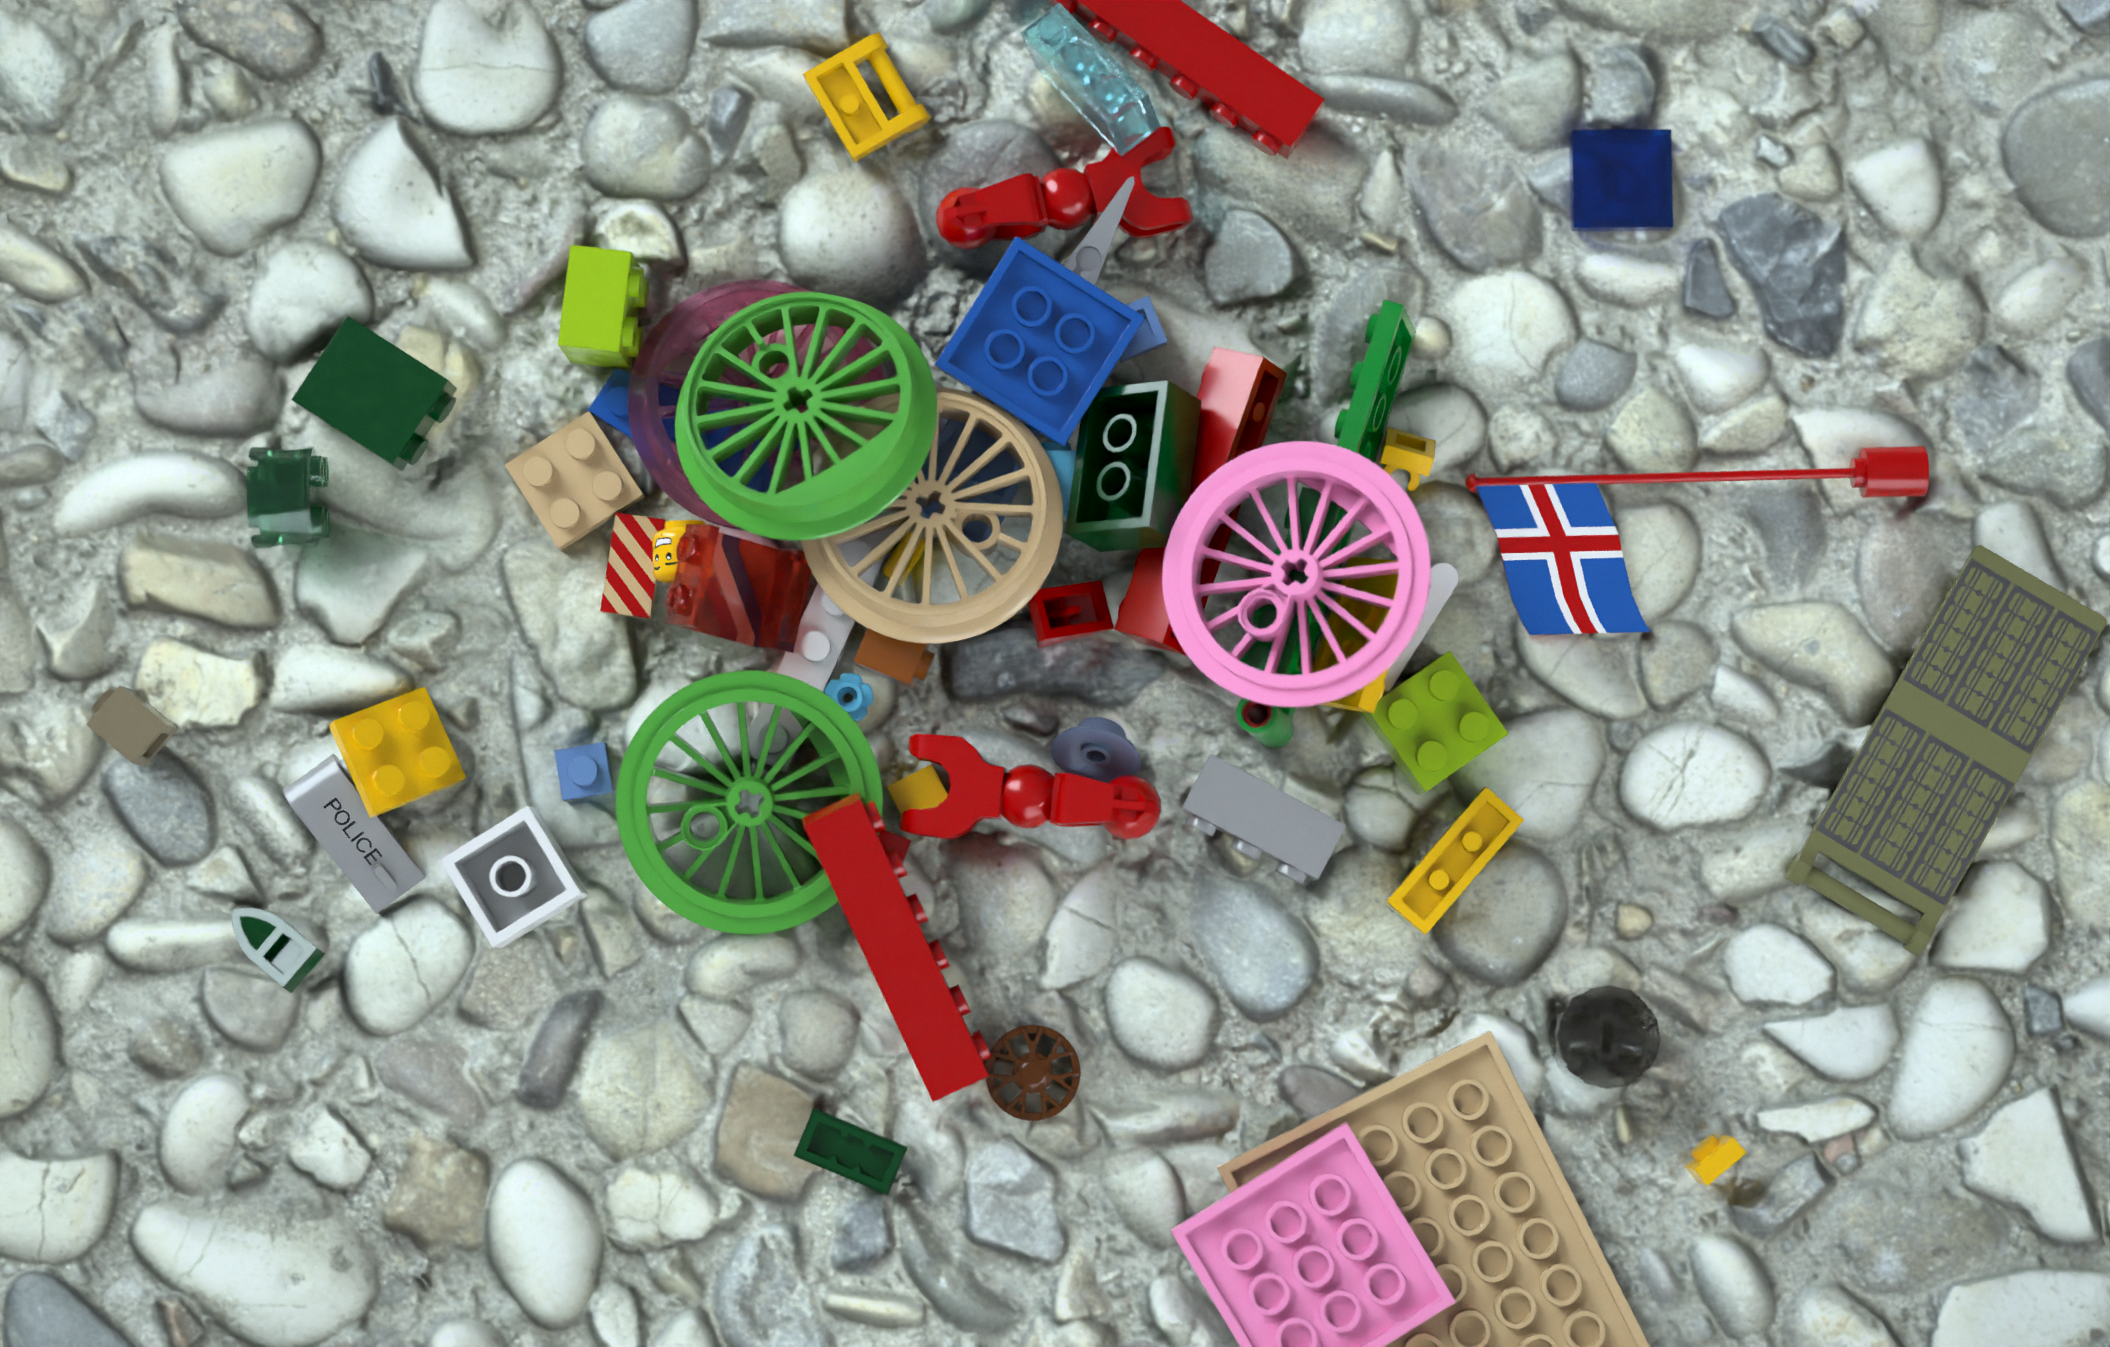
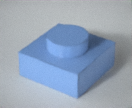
M1149 296L1126 304L1143 315L1145 320L1120 358V363L1167 345V338Z
M606 742L554 751L563 801L615 793Z

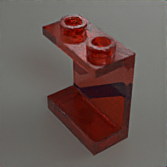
M686 524L685 533L681 536L677 545L676 556L678 564L674 582L669 587L665 598L667 614L664 624L766 651L793 653L811 575V569L804 551L776 549L720 533V527L714 525Z

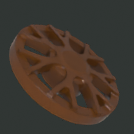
M1041 1025L1020 1026L1000 1037L990 1051L992 1058L986 1062V1069L989 1075L986 1077V1084L995 1103L1009 1115L1027 1121L1048 1119L1064 1110L1074 1098L1080 1083V1063L1071 1043L1059 1032ZM1027 1033H1037L1035 1040L1031 1041ZM1023 1034L1030 1052L1018 1058L1008 1041ZM1041 1034L1057 1040L1048 1057L1035 1052ZM1060 1044L1065 1048L1066 1052L1057 1053ZM1004 1045L1009 1052L1006 1055L999 1053ZM1069 1056L1073 1071L1053 1074V1067L1050 1062ZM996 1057L1014 1062L1013 1075L993 1073ZM1072 1076L1071 1085L1064 1082V1078ZM993 1078L1002 1079L1003 1082L995 1087ZM1052 1080L1068 1089L1067 1094L1059 1103L1045 1091ZM1014 1081L1022 1091L1008 1104L1002 1099L998 1091ZM1027 1093H1040L1042 1101L1041 1112H1025ZM1047 1101H1050L1053 1105H1055L1054 1107L1046 1110ZM1017 1102H1021V1111L1013 1108Z

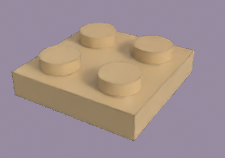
M590 411L505 464L510 475L560 551L615 517L616 512L621 513L645 498Z

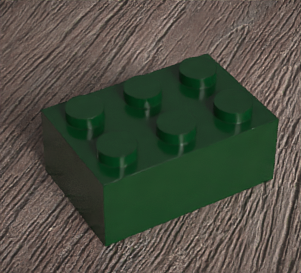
M1169 380L1101 388L1080 421L1065 534L1099 552L1166 547L1173 525L1190 497L1202 401Z

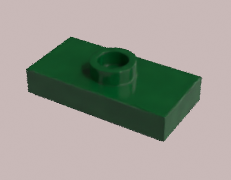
M813 1108L794 1156L889 1195L908 1146Z

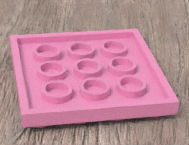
M1346 1122L1170 1230L1240 1347H1384L1456 1302Z

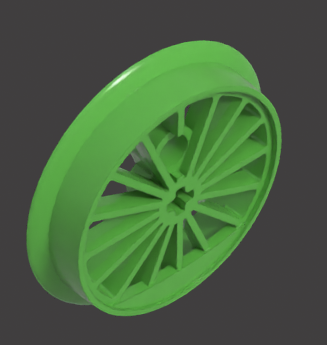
M795 292L781 294L758 301L734 314L712 333L698 352L684 380L678 398L675 416L677 451L683 470L696 493L715 513L731 524L753 534L781 540H811L833 536L853 529L880 514L899 498L920 471L933 441L937 420L936 389L928 362L917 343L901 325L885 313L863 302L826 293ZM816 324L802 370L798 360L794 326ZM829 325L847 329L848 331L817 369ZM784 329L786 345L779 343L765 344L762 339L763 337ZM862 336L878 346L868 354L833 374ZM755 342L760 350L754 355L752 365L750 366L737 356ZM888 359L892 361L898 372L895 378L843 388ZM785 363L789 365L787 372L779 378L770 379L766 376L769 368L775 364ZM729 365L757 383L761 390L717 382ZM900 393L899 410L895 414L842 405ZM711 396L758 404L707 415ZM805 405L808 410L800 414L796 408ZM833 418L887 428L872 440L867 441ZM756 421L709 450L707 430ZM827 428L858 448V450L840 460L823 431ZM766 435L734 477H729L718 467V463ZM814 437L818 439L834 464L817 475L814 473L810 439ZM799 438L805 481L782 491L796 440ZM783 439L769 491L761 493L746 487Z
M733 671L709 676L687 685L664 700L645 719L631 740L621 764L616 788V817L621 841L632 867L645 886L668 908L696 924L713 930L734 934H765L782 931L805 923L822 914L839 901L824 868L806 882H800L766 820H770L819 860L811 841L775 813L779 812L802 819L813 812L776 801L839 795L840 800L859 792L864 805L874 801L882 818L883 792L878 765L865 735L853 718L837 702L819 689L786 675L766 671ZM745 702L774 704L775 706L755 772L752 774ZM729 703H737L744 775L741 774L707 710ZM782 707L787 708L803 729L762 777ZM700 715L734 779L680 737L676 731L689 720ZM808 736L820 757L769 783ZM667 741H672L726 786L658 767L655 761ZM825 765L834 783V786L776 791ZM651 776L661 777L725 797L651 804L649 802ZM748 789L752 795L762 794L763 797L759 800L758 811L752 812L749 806L740 809L737 804L741 801L742 790ZM686 810L681 823V831L662 841L658 840L650 815ZM700 812H709L718 819L720 829L711 837H699L691 829L690 820L692 817ZM738 824L719 890H710L691 879L692 875ZM757 825H760L793 885V889L772 896L764 895ZM746 826L750 829L756 897L754 898L734 897L726 894ZM682 840H685L692 848L702 851L686 871H681L664 851Z

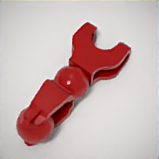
M1160 126L1123 133L1112 144L1107 156L1102 161L1086 164L1083 173L1076 169L1058 168L1046 173L1040 180L1038 175L1033 176L1032 173H1025L982 189L974 187L955 189L940 201L936 211V225L940 236L949 244L958 249L969 250L984 246L989 241H1012L1016 236L1022 240L1035 238L1039 233L1045 232L1047 225L1056 230L1070 231L1083 226L1090 218L1092 224H1095L1127 178L1134 176L1135 183L1118 228L1124 233L1138 239L1154 237L1181 230L1191 223L1194 217L1191 205L1186 199L1182 197L1157 198L1146 190L1141 181V168L1166 159L1176 145L1173 130L1167 126Z
M915 734L909 737L908 750L911 755L918 760L929 761L943 766L949 773L951 787L947 798L937 807L926 809L910 808L904 811L900 817L899 829L913 835L955 840L970 832L978 822L985 819L1001 820L1003 816L1012 825L1024 829L1037 828L1050 821L1051 825L1059 827L1103 826L1113 836L1122 839H1137L1150 833L1158 823L1162 811L1161 798L1156 788L1145 778L1135 775L1119 776L1105 783L1063 772L1055 773L1054 777L1045 768L1033 764L1018 765L1007 771L1005 767L989 765L983 761L980 753L962 737Z

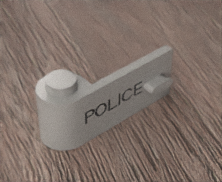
M332 754L283 790V794L292 809L376 914L426 878V875L378 815L372 818L369 817L344 759L340 760L336 755Z

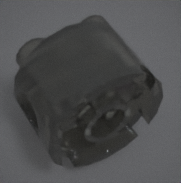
M1612 985L1584 987L1563 997L1552 1015L1548 1031L1551 1054L1556 1060L1558 1068L1579 1083L1604 1089L1625 1087L1638 1080L1637 1078L1641 1077L1646 1070H1649L1656 1060L1660 1044L1658 1020L1651 1008H1648L1646 1003L1631 990Z

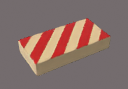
M616 512L600 612L652 620L658 580L653 575L652 540L657 532L665 529V522H667L665 519Z

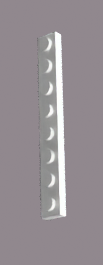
M939 418L938 436L951 419ZM882 511L880 514H878L877 516H875L867 522L882 518L884 516L899 511ZM903 523L840 544L837 548L849 567H854ZM890 550L860 576L871 587H874ZM819 583L812 594L776 673L803 681L824 693L825 687L832 678L857 621L844 613L827 596ZM762 702L748 732L750 757L757 760L759 759L773 713L774 704ZM782 707L766 759V764L773 766L803 729L787 708ZM798 749L780 769L781 771L788 773Z

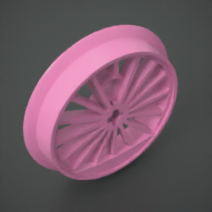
M1310 441L1276 443L1254 449L1229 461L1212 473L1185 503L1173 525L1165 550L1162 572L1164 602L1171 627L1183 650L1193 663L1215 683L1240 697L1261 704L1280 707L1318 705L1342 698L1366 686L1387 670L1404 651L1421 621L1427 603L1431 577L1430 552L1423 524L1413 503L1400 485L1378 465L1353 451L1331 444ZM1286 482L1292 537L1291 550L1288 549L1260 495L1262 490ZM1298 482L1321 494L1304 550L1302 548ZM1252 497L1281 551L1279 556L1229 517V513L1247 498ZM1332 501L1345 510L1347 514L1316 550ZM1357 520L1372 532L1368 536L1327 557ZM1224 523L1272 561L1273 565L1208 548V545L1220 524ZM1380 542L1398 558V562L1331 570ZM1205 558L1271 576L1200 585L1201 569ZM1293 569L1298 572L1304 571L1308 577L1303 585L1296 581L1292 582L1288 575ZM1399 574L1394 600L1330 582ZM1253 590L1241 600L1237 607L1207 622L1201 601L1203 596ZM1323 592L1390 610L1379 631L1374 634ZM1317 599L1370 640L1349 659L1345 657L1316 602ZM1266 604L1276 606L1277 618L1271 626L1264 629L1253 627L1252 615L1255 610ZM1308 604L1340 663L1315 673L1312 670ZM1297 609L1303 675L1276 674ZM1239 619L1241 626L1247 631V634L1232 652H1226L1218 643L1214 634L1216 631ZM1256 640L1261 642L1274 641L1264 671L1240 662Z

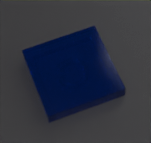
M1671 129L1571 130L1569 134L1571 231H1670L1673 228Z

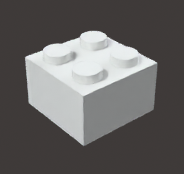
M526 806L440 859L493 948L505 947L589 895L538 809L531 806Z

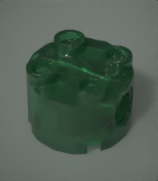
M314 446L295 450L252 447L248 457H250V460L258 461V466H247L249 528L260 529V535H252L250 537L254 549H262L285 544H300L316 548L319 538L330 537L329 507H320V487L329 486L328 458L322 457V455L317 456Z

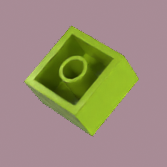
M570 245L558 346L571 363L631 370L633 356H641L644 332L643 327H638L637 318L639 307H647L650 280L649 278H644V269L639 266L631 251Z
M1448 651L1383 696L1377 702L1374 714L1361 712L1418 795L1434 787L1509 734L1451 651Z

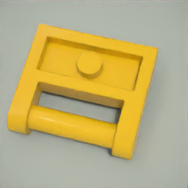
M880 32L862 39L803 73L804 80L854 163L903 134L922 127L931 118L923 104L917 105L886 53L888 45ZM869 61L900 113L889 121L856 67L862 62Z

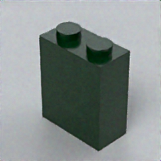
M347 316L291 400L402 472L408 463L414 465L423 455L428 445V440L425 436L435 421L442 423L452 411L456 402L453 394L457 388L445 377Z

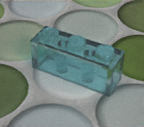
M1060 3L1020 33L1036 68L1121 157L1160 127L1148 93Z

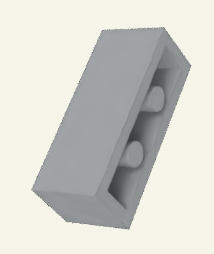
M1210 754L1180 809L1189 814L1186 821L1188 825L1213 837L1216 829L1234 838L1230 847L1254 860H1258L1261 853L1279 862L1275 871L1299 884H1303L1306 877L1313 881L1319 879L1346 827L1345 824L1213 754Z

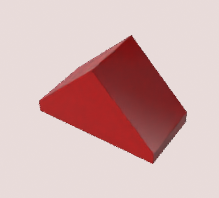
M1102 580L1039 589L1027 603L1038 648L1114 629Z

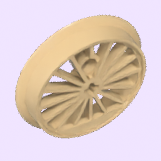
M935 387L937 420L929 452L928 481L925 480L922 469H920L915 477L917 484L912 481L908 488L900 495L899 499H896L884 510L899 512L861 524L833 536L801 540L805 557L814 577L827 596L844 613L877 633L907 642L947 643L959 641L987 632L1011 618L1031 600L1045 581L1055 561L1062 535L1063 502L1060 485L1052 462L1039 440L1023 422L985 398L953 388ZM900 393L880 396L859 408L895 414L899 410ZM939 418L966 423L939 480L936 481ZM845 419L839 422L867 441L872 440L882 429L886 428L884 426ZM975 427L997 441L947 485ZM831 431L826 436L840 460L858 450V448ZM820 444L812 457L815 475L834 465ZM1004 449L1011 454L1020 467L1018 471L958 491ZM1026 481L1032 505L967 503L964 501ZM932 501L939 503V513H933L929 519L922 517L921 506L929 507ZM997 516L1031 518L1032 526L1027 541L1020 542L1001 533L1000 522ZM983 521L989 525L992 534L987 540L975 543L969 541L962 531L969 522ZM903 523L854 567H849L837 548L840 544ZM914 530L885 591L879 592L860 578L866 570ZM921 536H924L922 602L915 604L892 598ZM934 537H937L960 597L959 601L936 605L930 603ZM947 538L962 554L972 558L992 579L994 584L974 596H969ZM998 544L1020 554L1005 574H1000L985 558L996 550Z

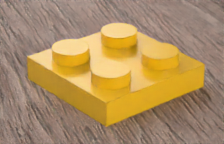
M425 686L336 719L329 725L370 818L459 784L466 778Z

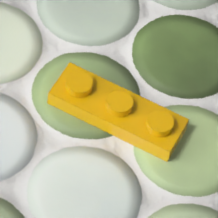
M1484 787L1385 902L1422 935H1426L1522 824L1524 819L1492 791Z

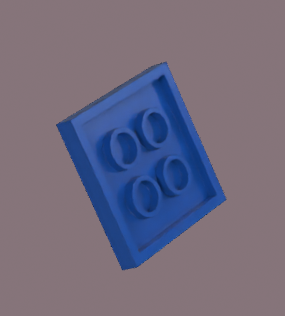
M1016 236L934 365L935 368L1064 448L1143 324L1145 317Z

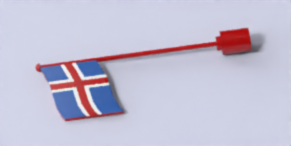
M1924 446L1861 448L1858 458L1851 459L1850 468L1476 478V474L1471 473L1465 480V486L1470 492L1476 493L1477 490L1497 537L1510 598L1522 625L1529 635L1640 633L1651 631L1644 622L1633 598L1619 535L1597 485L1850 478L1851 487L1859 488L1862 498L1925 496L1927 493L1929 461Z

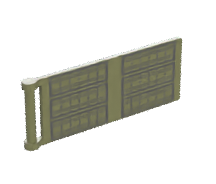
M1978 545L1974 547L1803 847L1790 864L1785 874V879L1797 886L1804 883L1904 943L1903 948L1915 956H1919L1928 945L1940 917L2107 623L2106 618L1984 546ZM1818 853L1921 913L1922 915L1915 926L1814 867L1813 864Z

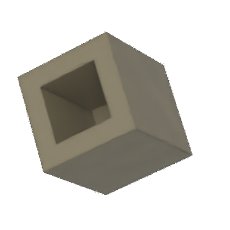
M120 685L115 691L109 689L99 697L91 709L95 715L86 724L132 764L145 767L178 729L175 724L136 691Z

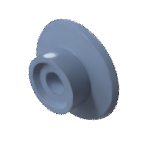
M1102 717L1083 719L1078 723L1077 727L1069 728L1059 734L1051 745L1052 758L1064 772L1105 783L1119 776L1136 775L1141 766L1139 753L1132 742L1126 738L1124 729L1116 722Z

